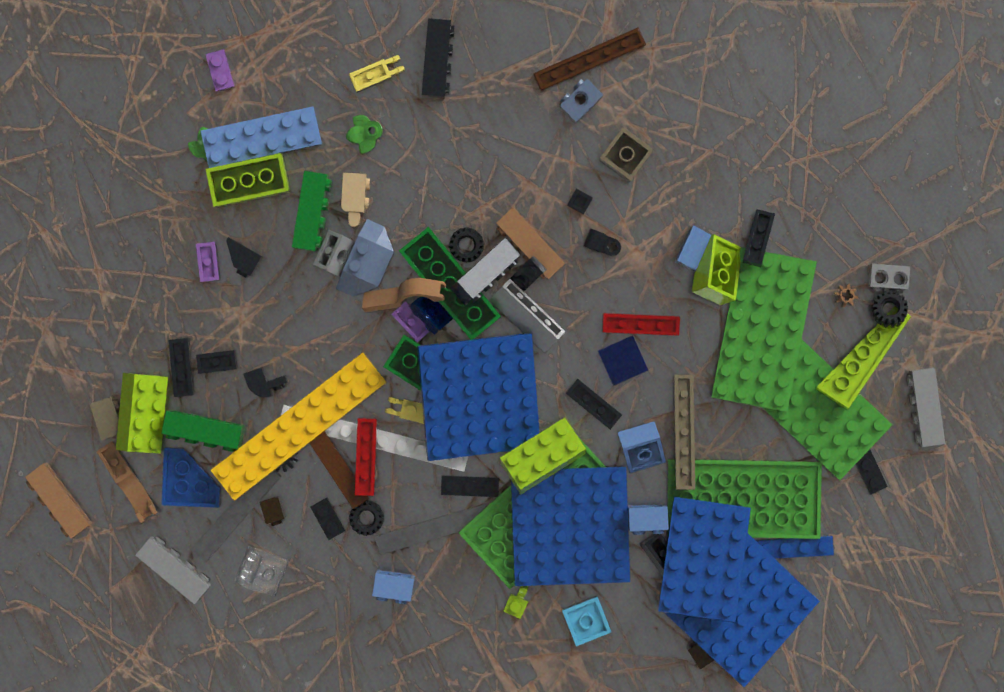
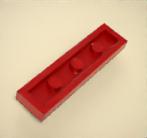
M603 313L602 332L679 336L680 316Z
M357 419L355 496H374L377 419Z

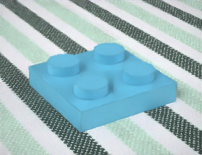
M598 596L562 610L576 646L611 633Z

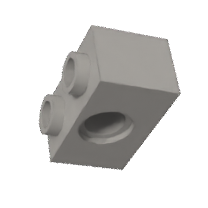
M328 230L313 265L340 277L355 242L341 234Z

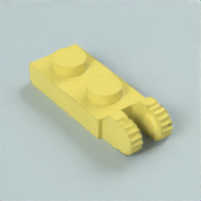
M399 55L386 60H380L349 73L356 92L405 71L404 66H399L391 71L388 70L387 65L400 60Z
M388 397L390 403L402 404L401 412L386 408L385 413L424 424L422 403Z

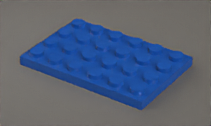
M674 497L658 612L731 623L736 622L751 508Z

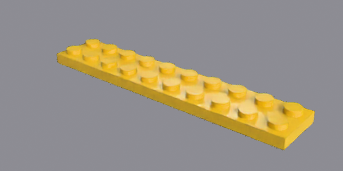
M362 352L210 471L231 498L236 501L387 382Z

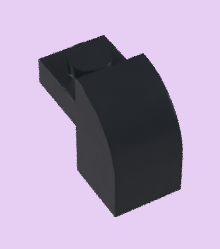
M263 367L243 374L250 391L259 397L273 396L271 388L277 391L285 388V383H288L286 375L268 381Z

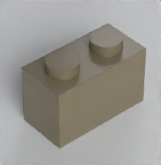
M113 396L89 404L101 441L117 436L119 400H115Z

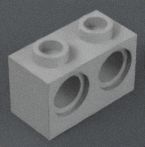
M869 264L868 287H873L872 291L883 292L884 288L892 289L893 293H896V291L903 293V290H909L910 266ZM878 272L884 276L882 283L875 281V275ZM896 274H900L903 277V282L900 285L894 282Z

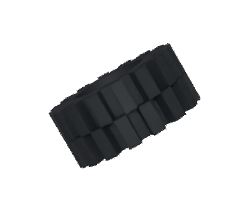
M465 227L453 233L450 238L449 247L452 255L457 260L472 262L482 254L484 242L478 231ZM465 237L471 238L474 242L473 250L470 252L461 251L459 248L461 239Z
M890 290L889 293L883 291L882 295L879 294L875 298L873 315L875 321L878 320V324L881 325L883 323L884 327L891 325V328H894V325L899 326L901 322L905 321L908 312V302L904 300L905 297L903 295H899L900 292L896 291L895 294L893 290ZM887 303H893L897 306L898 311L894 315H887L883 311V306Z
M365 501L355 509H351L349 523L357 534L363 536L373 535L382 527L384 514L377 503ZM370 511L374 515V521L371 525L361 524L359 521L361 512Z

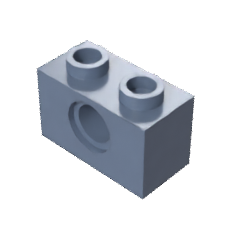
M581 79L573 87L575 91L571 95L567 93L560 100L562 103L560 108L575 123L603 97V94L588 79L585 81ZM583 95L586 101L584 104L579 105L575 102V97Z

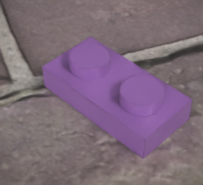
M222 49L205 54L215 91L218 92L235 87L225 50Z
M216 242L196 244L200 282L220 280Z
M406 301L392 313L393 317L416 342H419L431 331V328Z

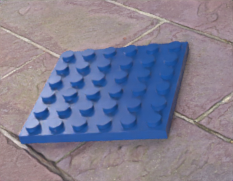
M531 333L417 346L428 461L511 451L540 433Z
M626 467L561 469L523 494L519 493L511 481L515 586L630 582Z
M747 533L735 623L670 613L664 614L742 687H745L820 601Z

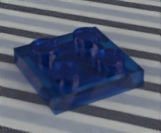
M420 296L409 305L412 313L434 335L453 319L438 301L434 302L426 297Z
M633 335L598 350L613 386L648 371Z

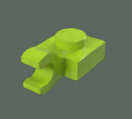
M520 586L517 595L511 593L503 612L521 619L528 604V600L524 599L529 586Z

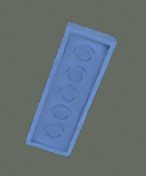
M314 107L200 131L209 168L322 144Z

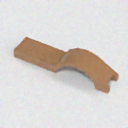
M412 278L405 280L399 287L364 292L362 309L364 312L401 307V302L404 299L413 296L426 297L434 302L443 301L445 297L443 294H440V288H446V283L431 279Z
M111 441L96 451L115 483L121 488L132 504L135 515L140 523H144V519L151 514L156 515L158 512L150 496L129 467L121 452L116 450V444Z

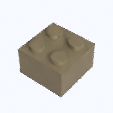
M622 127L599 160L630 182L654 149Z

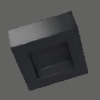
M576 188L567 206L584 215L593 197Z

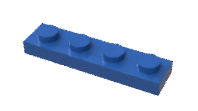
M820 536V539L778 538L756 540L774 559L834 555L833 536Z

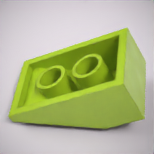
M715 234L711 235L694 274L692 292L719 305L735 301L741 263V247Z

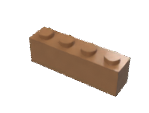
M514 208L510 209L496 223L498 225L496 230L503 237L507 235L511 239L510 243L517 251L520 249L525 254L522 257L526 262L534 256L547 269L540 276L542 279L545 277L547 279L551 278L565 264Z
M47 462L25 477L28 480L26 481L27 486L32 491L35 490L39 495L37 499L43 506L48 507L50 517L55 522L58 521L62 526L60 529L66 537L69 536L72 539L92 524Z

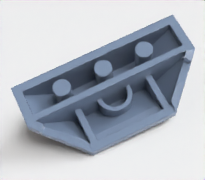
M366 220L343 268L336 287L337 290L354 297L379 287L394 253L384 226L371 220Z

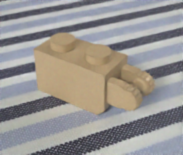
M343 173L341 208L345 212H349L348 222L354 228L359 227L361 223V213H365V209H369V198H366V190H370V178H367L366 174Z

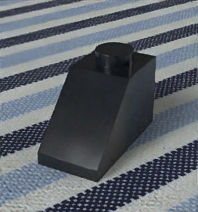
M228 237L226 242L233 267L237 268L236 273L245 278L247 275L252 277L263 256Z

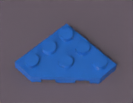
M164 448L162 505L220 508L221 488L184 448Z

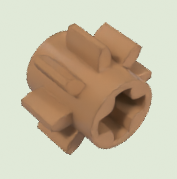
M847 284L845 289L839 285L840 291L834 293L838 295V299L835 302H843L842 307H846L848 302L853 306V299L859 298L854 294L857 289H850V284ZM847 290L848 294L851 295V297L847 298L845 301V297L842 296V293H846Z

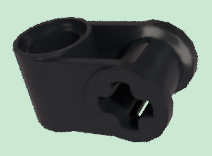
M590 228L583 245L584 247L610 256L619 254L621 244L617 239ZM615 242L618 249L617 251L613 250L611 253L607 245Z

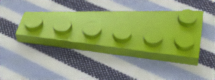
M894 306L887 315L896 314L898 311L897 306ZM907 314L905 321L901 322L899 326L894 325V328H891V325L884 327L883 323L881 325L877 324L840 364L817 386L816 390L848 410L911 316Z

